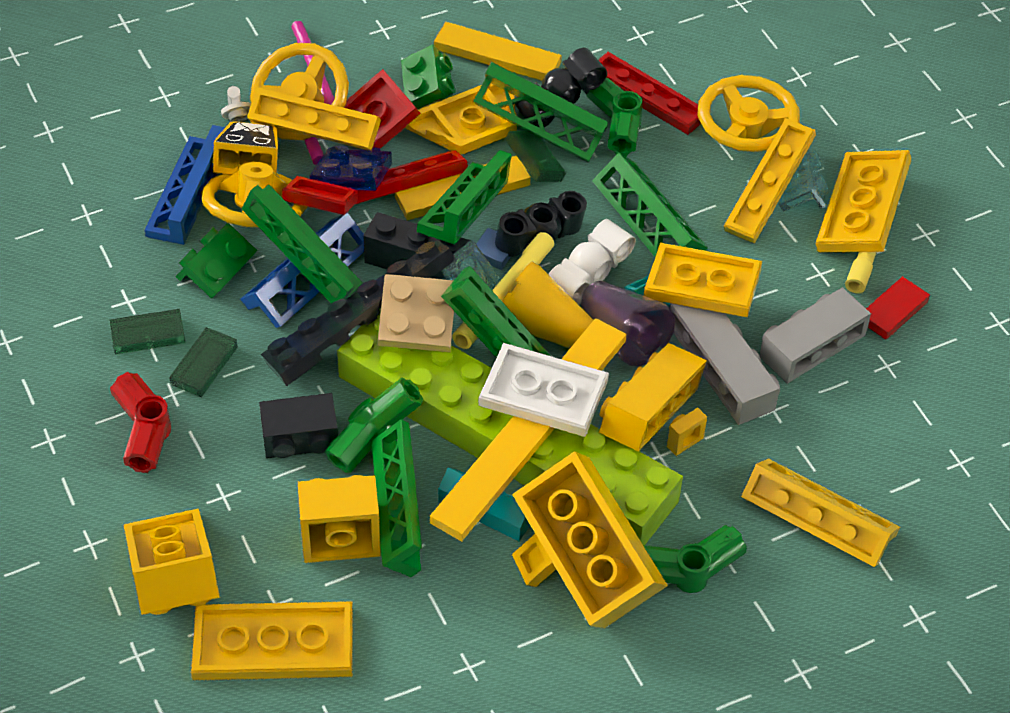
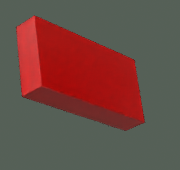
M296 176L282 189V198L287 202L345 215L358 202V191Z
M902 276L866 308L871 313L868 328L887 340L928 303L930 294Z

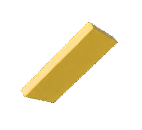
M909 150L845 153L815 243L818 252H884L912 159Z
M352 601L204 604L195 607L192 680L352 677Z

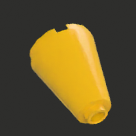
M530 262L515 281L517 285L512 292L508 291L503 300L507 308L533 336L569 349L594 321L540 265L534 262Z

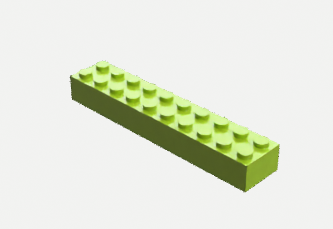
M380 308V313L375 321L368 326L361 325L352 334L351 339L337 350L339 377L374 398L401 377L406 380L410 379L419 388L423 402L422 405L406 417L479 458L513 417L512 415L478 406L479 396L492 368L452 345L450 352L378 346ZM590 424L585 437L555 428L515 476L514 480L525 486L572 452L576 451L590 458L641 543L645 545L678 504L683 476L642 452H638L599 433L600 429Z

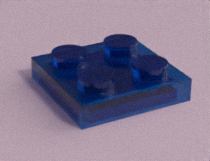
M334 146L326 150L311 172L310 179L356 190L376 191L392 165V152L381 151L376 147H372V151L365 149L353 150L346 146Z

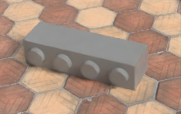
M670 303L667 325L686 351L707 360L703 376L736 423L740 425L775 411L780 393L779 382L762 365L757 351L751 349L743 339L738 325L733 324L725 313Z

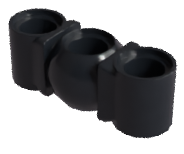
M579 48L567 60L562 62L565 68L553 69L544 76L541 88L575 104L580 98L581 90L587 95L590 90L596 89L604 83L608 74L607 69L588 48ZM526 101L515 104L525 119L536 116L532 104ZM538 108L539 114L546 113V111ZM555 116L542 119L544 128L554 120ZM538 121L531 123L539 128Z
M565 191L558 198H550L548 203H534L525 208V210L519 209L517 212L503 214L499 220L495 238L497 249L508 254V257L520 255L540 232L549 234L553 240L557 236L558 238H563L565 235L569 236L578 233L581 229L587 207L585 197L576 191Z

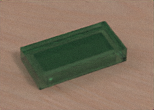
M529 131L508 132L505 141L536 182H562L566 172L540 137Z
M180 308L109 320L115 354L186 343Z
M206 327L170 375V384L202 397L237 349V339Z

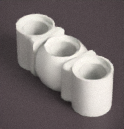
M602 220L593 232L588 235V242H583L576 246L569 259L565 258L561 264L556 265L549 272V275L580 305L588 293L592 291V284L602 282L609 274L611 267L616 268L618 263L623 262L630 255L635 246L636 239L611 220Z

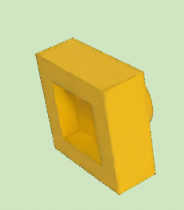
M698 407L686 415L681 414L677 416L669 426L667 447L677 456L704 439L707 416Z
M536 534L512 554L526 585L537 587L556 570Z

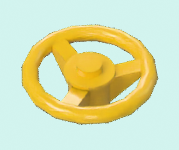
M294 43L277 49L261 63L252 81L250 102L252 103L256 87L324 103L321 87L327 64L333 71L337 85L332 105L344 108L349 88L345 67L331 50L316 43ZM296 55L313 56L305 72H295L288 75L283 80L281 86L264 85L270 72L283 60ZM277 128V137L284 140H304L312 137Z
M737 75L723 78L706 89L698 101V118L705 132L719 144L737 151L761 152L769 148L776 134L769 137H761L781 126L785 118L800 124V109L792 94L780 84L760 76ZM737 88L758 89L772 94L783 103L785 108L768 110L766 104L761 100L753 97H742ZM720 94H723L731 119V125L726 131L715 124L710 115L711 104Z
M244 163L232 175L221 174L210 179L201 191L202 203L211 215L227 223L244 227H258L243 210L242 212H237L221 205L215 199L216 192L223 190L236 193L235 203L242 208L250 190L255 186L259 185L263 189L270 185L282 197V189L292 179L282 174H275L273 168L266 163ZM294 203L291 208L301 217L308 206Z

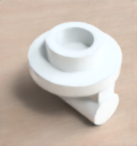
M231 86L227 90L228 106L221 110V114L224 119H229L230 122H243L248 119L247 115L251 103L241 102L240 89L236 86Z

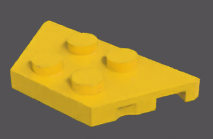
M493 84L490 85L483 98L494 105L507 101L504 90ZM481 85L418 109L421 114L405 127L450 151L456 150L460 155L517 133V125L473 103ZM509 93L510 98L514 99V95ZM509 106L502 108L507 112L511 113Z

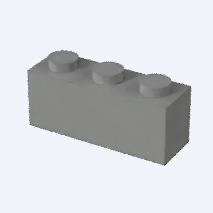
M842 287L832 294L823 295L809 308L798 310L789 320L779 326H771L762 337L760 358L788 384L864 337L871 313Z

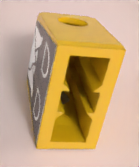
M234 121L230 122L214 140L213 173L232 175L244 163L262 162L270 165L274 173L277 174V127L255 122L244 123Z

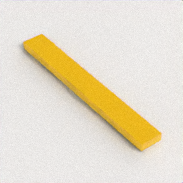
M595 318L563 356L562 360L602 371L626 342V333ZM513 416L430 515V524L462 542L555 428Z

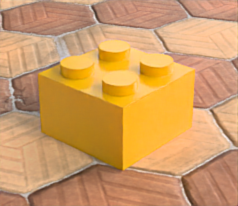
M353 475L348 478L337 479L315 478L310 481L298 482L304 563L381 556L375 475Z

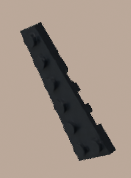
M439 240L431 241L420 246L416 254L409 259L392 264L385 274L432 278L456 259L449 247ZM385 274L376 280L372 279L364 282L358 287L356 293L347 299H339L333 302L328 307L327 312L317 318H310L298 326L296 332L286 338H278L268 346V350L263 352L261 356L269 368L286 386L322 361L320 353L330 345L336 344L340 347L351 338L348 334L354 327L368 326L377 319L382 305Z

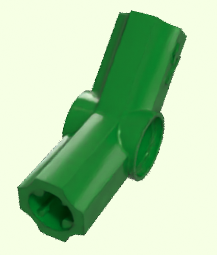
M606 78L604 83L598 88L590 90L586 97L612 119L608 149L612 150L615 155L621 153L624 156H628L629 153L636 151L638 132L641 127L642 98L635 92L623 91L609 78Z
M401 377L374 400L367 398L360 403L348 417L349 424L325 450L327 459L345 473H351L372 449L371 441L422 405L423 397L419 392V388L410 379L406 380Z
M724 525L699 543L687 544L681 549L643 545L665 582L676 584L679 589L687 593L702 591L706 587L709 578L746 554L747 551L742 534L734 526L728 527L727 525ZM688 567H694V568H697V570H692V569H689Z

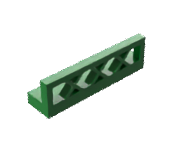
M493 62L490 63L485 72V80L473 100L474 104L588 163L608 125V122ZM493 84L504 90L507 101L494 105L483 98L490 85ZM509 93L517 96L518 98L511 99ZM523 101L532 104L536 116L524 120L517 117L513 104ZM509 106L511 113L507 112L502 108ZM538 108L546 111V113L539 114ZM551 116L561 119L565 131L553 135L546 132L542 119ZM538 121L539 128L531 123ZM567 123L575 126V128L568 129ZM584 131L594 136L587 152L574 146L570 134ZM566 136L568 142L560 139V137Z
M499 150L486 166L472 162L418 222L417 232L455 245L507 184L512 154ZM443 222H444V227H440V226H438V225H435V223H443Z
M618 153L592 180L654 257H656L660 243H663V238H674L679 244L678 246L704 251L708 249L638 164L630 158ZM618 171L621 175L619 189H609L605 183ZM628 194H637L639 196L637 210L628 211L626 209ZM645 216H656V232L644 231Z
M257 185L250 190L242 210L331 304L339 299H347L357 292L358 287L363 282L270 185L263 189Z
M471 266L464 268L441 295L444 301L496 358L503 343L550 356Z
M400 419L371 442L379 511L382 566L408 577H413L421 571L419 550L422 549L410 425L408 422Z

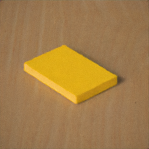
M660 243L644 288V298L748 317L761 274L762 261Z

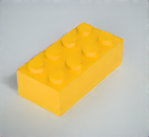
M574 451L512 494L590 626L606 628L668 586L589 457Z

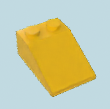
M199 508L124 524L141 615L148 613L154 615L164 614L175 607L184 605L200 606L208 603L211 599L220 598L212 555Z

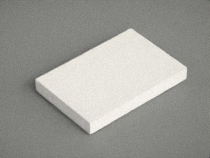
M503 343L479 396L478 406L585 437L607 385L609 373Z

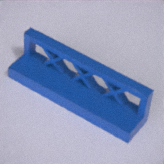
M212 125L206 139L189 137L144 230L146 237L182 245L185 244L203 205L201 191L209 180L217 175V173H213L214 140L225 127ZM194 149L200 150L196 160L192 156ZM189 173L186 182L183 183L181 176ZM179 196L174 207H172L170 199ZM168 220L169 230L158 228L159 223Z
M348 212L345 215L331 219L316 232L328 247L333 244V248L330 249L340 259L341 256H345L342 261L347 267L364 252V234ZM347 230L358 244L353 251L341 250L342 235ZM287 258L240 300L248 310L260 306L273 325L278 328L320 291L311 282L310 289L307 292L295 290L296 275L302 272ZM288 283V289H284L283 287ZM276 293L287 295V310L281 315L269 301Z

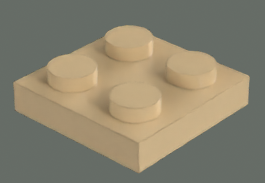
M385 274L378 346L450 352L454 310L444 301L441 295L452 284L453 280Z

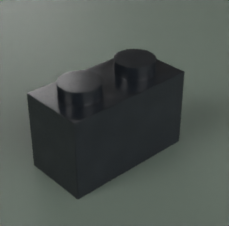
M332 393L259 402L266 459L276 457L287 458L292 455L307 453H325V450L338 436Z

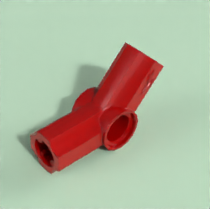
M126 372L118 376L115 383L110 387L112 396L134 422L123 460L124 464L131 467L135 472L148 473L150 470L156 469L164 440L171 433L168 405L165 399L152 392L138 373Z

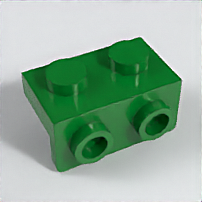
M434 44L401 60L404 94L417 109L438 99L444 100L452 97L453 93L456 92L450 73L453 70L452 63L445 53L441 54Z
M226 223L220 231L213 227L199 241L204 247L198 253L192 248L179 262L183 269L175 277L181 281L187 275L212 299L258 250L229 223Z

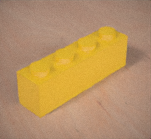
M670 343L659 353L654 352L644 367L639 366L629 382L624 381L620 385L617 394L613 398L610 396L606 398L599 413V416L603 418L599 433L639 452L698 390L707 360Z

